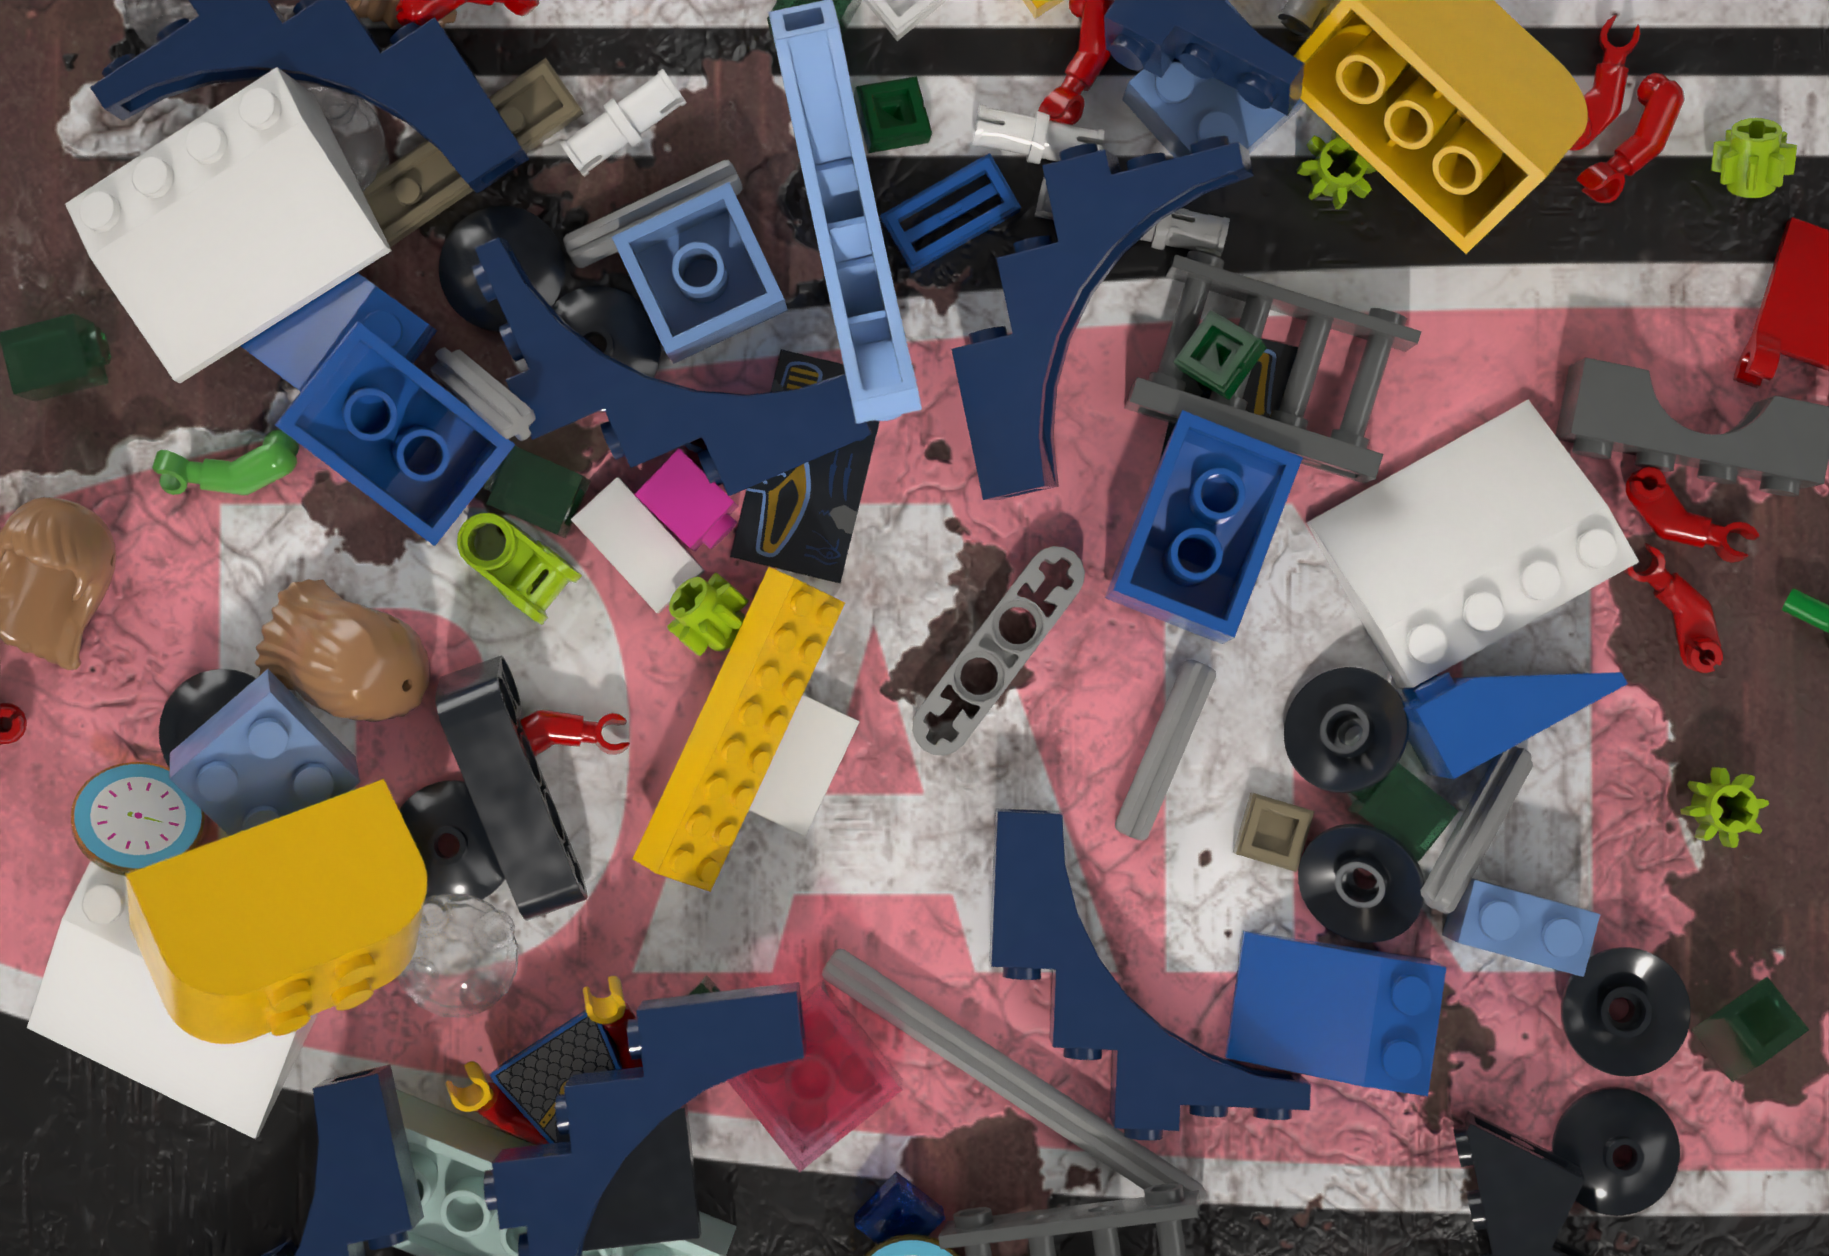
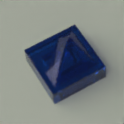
M897 1171L854 1214L855 1227L882 1248L899 1241H924L945 1220L944 1208Z

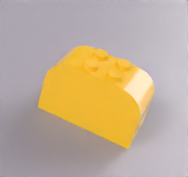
M1341 0L1294 55L1295 58L1304 63L1302 95L1300 99L1465 254L1547 177L1583 134L1587 126L1588 112L1586 102L1575 79L1548 50L1494 0Z
M384 779L126 874L130 929L168 1015L178 1027L189 1035L215 1044L246 1042L269 1032H272L273 1036H283L306 1025L310 1021L311 1015L334 1006L339 1011L347 1010L368 1000L373 995V990L393 981L410 963L417 946L427 890L425 864Z

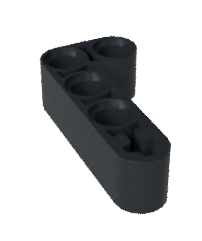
M501 655L441 676L435 696L437 713L521 916L524 920L528 921L587 900V889L582 871L521 723V701L513 675L505 658Z

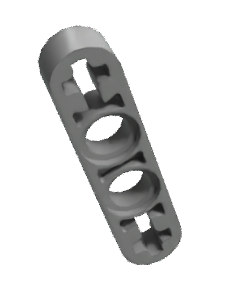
M1052 546L1041 550L1031 559L919 707L913 718L912 732L916 742L924 751L932 755L945 756L956 752L964 745L1077 596L1084 583L1085 570L1081 559L1073 551L1065 547ZM1060 559H1063L1070 565L1066 576L1072 581V584L1067 590L1060 586L1051 590L1043 602L1054 605L1055 609L1049 617H1046L1035 602L1018 596L1017 593L1023 584H1026L1034 594L1045 578L1043 572L1038 569L1040 564L1045 560L1047 563L1054 565ZM1014 607L1023 608L1034 617L1036 623L1035 632L1026 643L1012 644L1001 636L999 620L1008 609ZM973 658H984L995 666L997 682L989 693L974 695L963 687L960 675L966 662ZM950 684L962 700L979 706V709L971 719L961 709L952 722V727L958 732L956 738L952 742L941 738L936 744H933L925 738L930 728L923 720L930 711L938 716L945 712L952 701L942 698L940 694Z

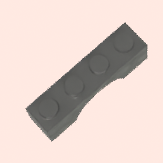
M1584 358L1569 365L1555 436L1558 440L1574 443L1572 452L1581 456L1611 459L1612 451L1635 455V465L1641 468L1651 466L1661 471L1671 472L1674 471L1675 464L1698 468L1697 478L1722 484H1736L1737 476L1760 480L1759 490L1762 492L1797 497L1799 496L1800 489L1824 484L1829 460V406L1773 396L1755 402L1745 417L1730 431L1724 434H1704L1682 426L1666 413L1654 393L1649 370Z

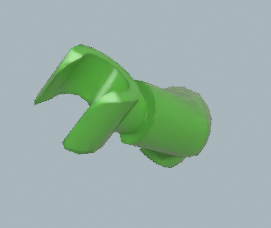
M273 430L266 435L262 446L253 449L232 462L206 458L203 463L193 462L174 452L160 450L156 453L152 468L154 472L161 474L159 483L168 494H181L186 490L188 483L199 484L201 490L244 496L290 474L297 464L296 455L298 454L299 445L298 442L282 430Z

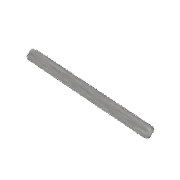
M837 949L826 963L822 972L824 980L1144 1190L1161 1184H1182L1183 1192L1199 1190L1202 1204L1206 1195L1202 1184L1135 1140L1124 1137L1123 1132L1114 1128V1126L846 950Z

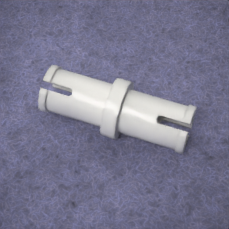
M661 69L656 76L617 103L613 98L604 104L606 112L567 140L561 141L560 145L576 168L585 177L589 174L590 170L628 143L632 147L638 145L643 141L640 134L687 102L666 72Z
M980 104L972 146L978 147L980 145L1027 155L1026 161L1039 164L1041 158L1058 162L1060 161L1059 152L1073 146L1094 143L1097 144L1098 151L1102 150L1103 146L1100 143L1104 141L1105 131L1050 121V115L1039 111L1036 112L1035 117L988 108L986 105Z

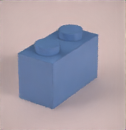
M1472 878L1455 910L1447 914L1442 936L1460 944L1584 977L1600 914Z

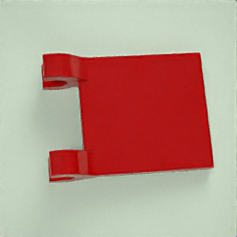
M1793 217L1786 223L1752 335L1739 358L1734 372V381L1754 388L1760 387L1763 379L1769 381L1773 379L1779 364L1780 354L1829 371V230Z

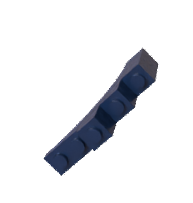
M189 0L199 16L191 21L188 18H182L170 23L157 34L156 40L158 43L138 56L127 54L117 58L102 71L104 78L90 87L103 108L123 121L167 97L215 83L258 80L278 67L298 83L316 84L361 98L406 122L443 153L476 193H479L530 159L435 17L422 26L414 22L403 26L390 38L392 46L382 52L348 0H301L293 8L294 16L285 21L272 0Z
M1115 0L1104 16L1106 50L1110 51L1111 55L1120 64L1131 70L1140 71L1145 69L1162 78L1176 58L1195 76L1202 79L1215 78L1237 89L1240 96L1253 106L1262 109L1272 107L1287 116L1302 95L1304 63L1262 37L1225 0Z
M1228 136L1203 139L1190 145L1191 154L1166 160L1165 153L1160 152L1132 158L1126 162L1128 170L1121 172L1118 157L1105 149L1098 151L1097 144H1082L1060 151V161L1042 166L1058 242L1052 243V238L1048 235L1024 239L1013 244L1014 254L997 258L1012 334H1007L1005 326L987 328L970 333L969 345L951 349L983 500H1002L1059 487L1053 439L1057 387L1070 340L1093 293L1122 255L1162 219L1205 193L1254 176L1249 150L1240 142L1230 144Z
M498 237L474 248L481 262L472 266L479 288L488 302L495 299L498 300L508 322L499 326L503 341L513 360L517 362L525 359L529 368L524 372L505 379L509 390L535 413L536 420L528 426L532 433L530 435L532 440L604 409L609 421L600 424V427L615 460L625 456L630 468L702 437L707 449L697 454L710 484L713 482L718 486L723 484L728 496H731L871 435L867 422L856 424L846 373L799 389L757 394L698 391L650 377L606 355L565 323L533 286L506 239Z
M995 809L989 954L991 967H1003L1002 977L1018 980L1041 979V969H1052L1050 1042L1053 1048H1064L1063 1057L1076 1060L1102 1059V1050H1112L1109 1118L1114 1128L1124 1129V1137L1129 1139L1161 1140L1163 1139V1130L1179 1131L1180 1105H1189L1190 1114L1202 1117L1228 1116V1107L1253 1108L1254 1117L1269 1120H1288L1292 1118V1110H1310L1311 1084L1302 1075L1251 1068L1206 1052L1163 1027L1123 991L1099 959L1078 915L1065 866L1063 817L1061 812Z
M800 983L644 1000L636 1010L637 1019L628 1020L627 1022L631 1059H642L643 1067L572 1075L564 1086L565 1094L557 1095L555 1103L559 1134H570V1141L502 1149L492 1162V1170H486L484 1173L486 1206L489 1211L497 1210L499 1230L526 1227L527 1232L519 1234L518 1255L582 1256L585 1236L602 1193L624 1159L663 1119L703 1091L753 1069L805 1058L807 1042Z
M391 1064L324 1080L313 1088L319 1138L315 1194L301 1244L295 1256H366L363 1241H368L370 1250L397 1245L408 1240L407 1231L413 1230L424 1218Z

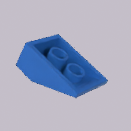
M357 272L242 344L241 347L301 392L357 321L412 364L417 360L437 330Z
M359 321L355 323L275 424V426L433 546H436L515 446L512 441L505 439L480 416Z
M1182 410L1129 533L1105 598L1220 644L1235 638L1303 457Z
M1449 672L1440 676L1435 675L1414 688H1404L1402 690L1406 698L1404 701L1406 707L1403 709L1409 719L1408 740L1427 775L1455 779L1628 683L1622 672L1452 678Z
M1243 931L1225 1057L1362 1087L1428 1096L1446 966L1429 958Z

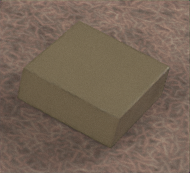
M1251 792L1233 853L1297 872L1315 811Z

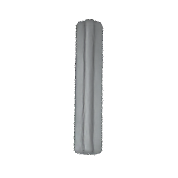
M723 160L566 234L563 238L565 248L573 264L578 268H584L618 252L612 236L730 182L735 195H738L743 190L741 180L733 164L729 160Z
M444 347L435 353L438 362L431 367L432 375L505 439L516 436L520 441L527 439L532 434L528 426L536 420V416L529 406L460 349L451 353Z
M1186 660L1182 664L1116 819L1115 828L1120 833L1141 841L1148 838L1216 678V671L1213 668L1195 660Z
M1514 746L1493 758L1421 889V895L1424 898L1423 902L1430 908L1448 914L1454 911L1533 767L1531 754L1524 748Z

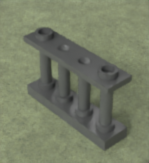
M1188 251L1186 258L1175 255L1169 264L1166 277L1183 282L1185 285L1158 371L1151 372L1148 380L1139 377L1135 379L1131 385L1124 409L1172 424H1176L1180 412L1183 410L1303 457L1301 461L1303 465L1364 484L1376 479L1383 454L1367 449L1370 440L1365 438L1364 435L1391 348L1404 352L1408 351L1418 344L1422 331L1406 327L1407 318L1393 311L1370 308L1369 314H1364L1224 270L1225 262L1207 253ZM1209 291L1246 302L1238 326L1259 339L1262 337L1270 310L1306 321L1279 411L1272 410L1270 418L1245 411L1248 402L1242 398L1251 371L1230 400L1214 391H1211L1209 399L1185 392L1187 383L1182 380L1184 372L1180 371L1173 361L1198 328ZM1333 329L1365 339L1367 342L1340 429H1333L1331 436L1327 437L1306 430L1309 421L1303 417L1330 330Z
M1171 1183L1145 1189V1197L994 1216H992L991 1208H970L954 1213V1221H947L938 1236L940 1249L965 1246L966 1256H992L990 1243L1028 1238L1030 1256H1057L1053 1235L1091 1231L1095 1256H1122L1117 1227L1156 1223L1160 1255L1187 1256L1181 1220L1198 1218L1201 1205L1199 1190L1183 1192L1182 1184Z

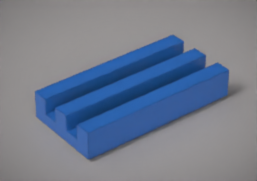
M988 153L881 214L880 220L891 235L893 243L903 256L905 264L912 274L1019 213L1021 206L993 157ZM986 174L988 176L990 184L904 232L899 224L982 175ZM994 197H1000L1002 204L918 252L914 250L912 244Z

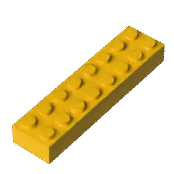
M768 567L632 860L658 875L711 892L845 602L794 577Z

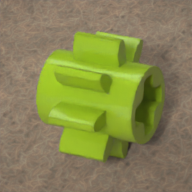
M1764 118L1740 120L1732 126V130H1726L1725 141L1714 142L1711 171L1721 172L1720 183L1726 184L1728 191L1734 195L1745 198L1764 197L1773 193L1776 187L1782 186L1783 175L1794 174L1797 145L1788 144V133L1782 132V127L1772 120Z
M1334 130L1331 135V141L1327 144L1317 136H1313L1310 139L1307 147L1316 159L1301 163L1297 169V174L1311 177L1314 187L1310 191L1308 198L1313 200L1321 193L1333 197L1335 209H1341L1345 204L1347 192L1350 190L1358 197L1364 199L1372 188L1362 176L1373 173L1376 169ZM1343 157L1349 162L1350 166L1346 169V172L1336 178L1330 174L1328 168L1332 162Z
M714 573L708 582L701 577L690 578L683 582L671 597L669 612L675 619L667 628L697 656H701L708 646L714 651H724L732 646L744 621L745 615L740 610L746 606L748 599L718 573Z
M1713 767L1710 773L1712 782L1704 784L1689 781L1687 783V786L1694 795L1691 800V806H1686L1680 811L1683 815L1694 817L1700 824L1694 836L1698 840L1708 841L1719 831V839L1722 845L1736 848L1739 842L1738 833L1747 831L1760 834L1763 831L1755 821L1758 817L1759 809L1768 806L1769 801L1756 798L1752 791L1749 790L1754 783V776L1740 774L1730 784V776L1727 769ZM1720 796L1729 797L1726 801V806L1732 813L1728 819L1720 818L1723 813V809L1717 804Z

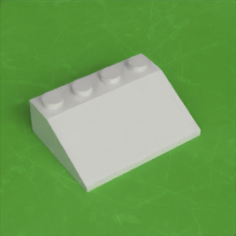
M278 67L65 203L89 257L172 379L178 383L187 380L392 251L315 95Z
M1529 399L1306 522L1398 688H1414L1639 562L1606 502Z
M101 858L91 860L61 920L27 1028L256 1139L260 1135L318 1013L311 1015V1019L306 1025L292 1033L283 1036H273L272 1032H269L255 1039L236 1044L209 1043L183 1031L168 1015L130 929L126 874L141 868L121 867L106 862Z

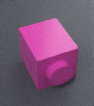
M679 448L634 494L693 551H696L703 543L710 550L713 549L737 524V521L730 515L739 506L715 482L710 484L706 474Z

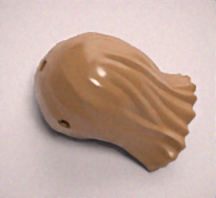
M41 497L19 507L8 518L0 532V639L6 645L15 646L24 653H33L37 657L44 658L50 663L58 664L66 670H77L82 663L79 653L83 631L101 604L115 570L116 550L112 534L105 522L95 512L69 500Z
M306 579L302 582H292L287 589L278 593V605L271 609L273 619L262 626L261 632L264 640L256 646V650L260 655L255 661V665L260 668L259 676L269 669L289 690L297 691L309 704L324 710L332 716L354 721L379 722L396 717H404L421 704L422 697L430 681L429 660L419 635L408 624L387 613L343 600L323 579L316 581Z

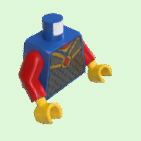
M617 976L608 977L611 995L605 998L593 996L590 993V988L588 986L584 987L583 994L586 1010L500 1064L489 1074L494 1083L487 1082L484 1072L478 1063L474 1061L466 1063L464 1067L473 1084L468 1087L459 1088L454 1086L452 1081H446V1088L455 1108L464 1112L476 1111L500 1129L534 1145L557 1143L555 1129L556 1096L565 1094L564 1086L572 1075L643 1067L642 1059L632 1060L630 1056L627 1022L637 1018L628 1003L624 1001L621 980Z

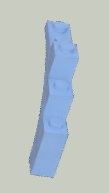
M823 0L768 12L856 424L871 420L889 421L900 417L904 413L922 410L880 226L833 0Z

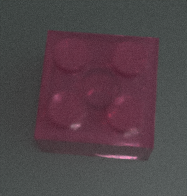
M824 979L801 996L807 1042L805 1058L753 1069L728 1080L733 1089L799 1172L899 1094L903 1087V1078Z

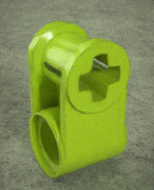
M493 513L473 515L462 524L458 532L457 547L460 556L465 562L498 588L497 590L514 606L541 625L548 619L545 611L569 582L577 583L582 577L579 571L541 541L533 539L515 523L501 515ZM495 524L504 532L506 546L499 557L487 561L476 552L474 546L475 536L482 527ZM549 571L546 578L541 582V584L537 587L533 594H531L532 589L541 580L545 573Z

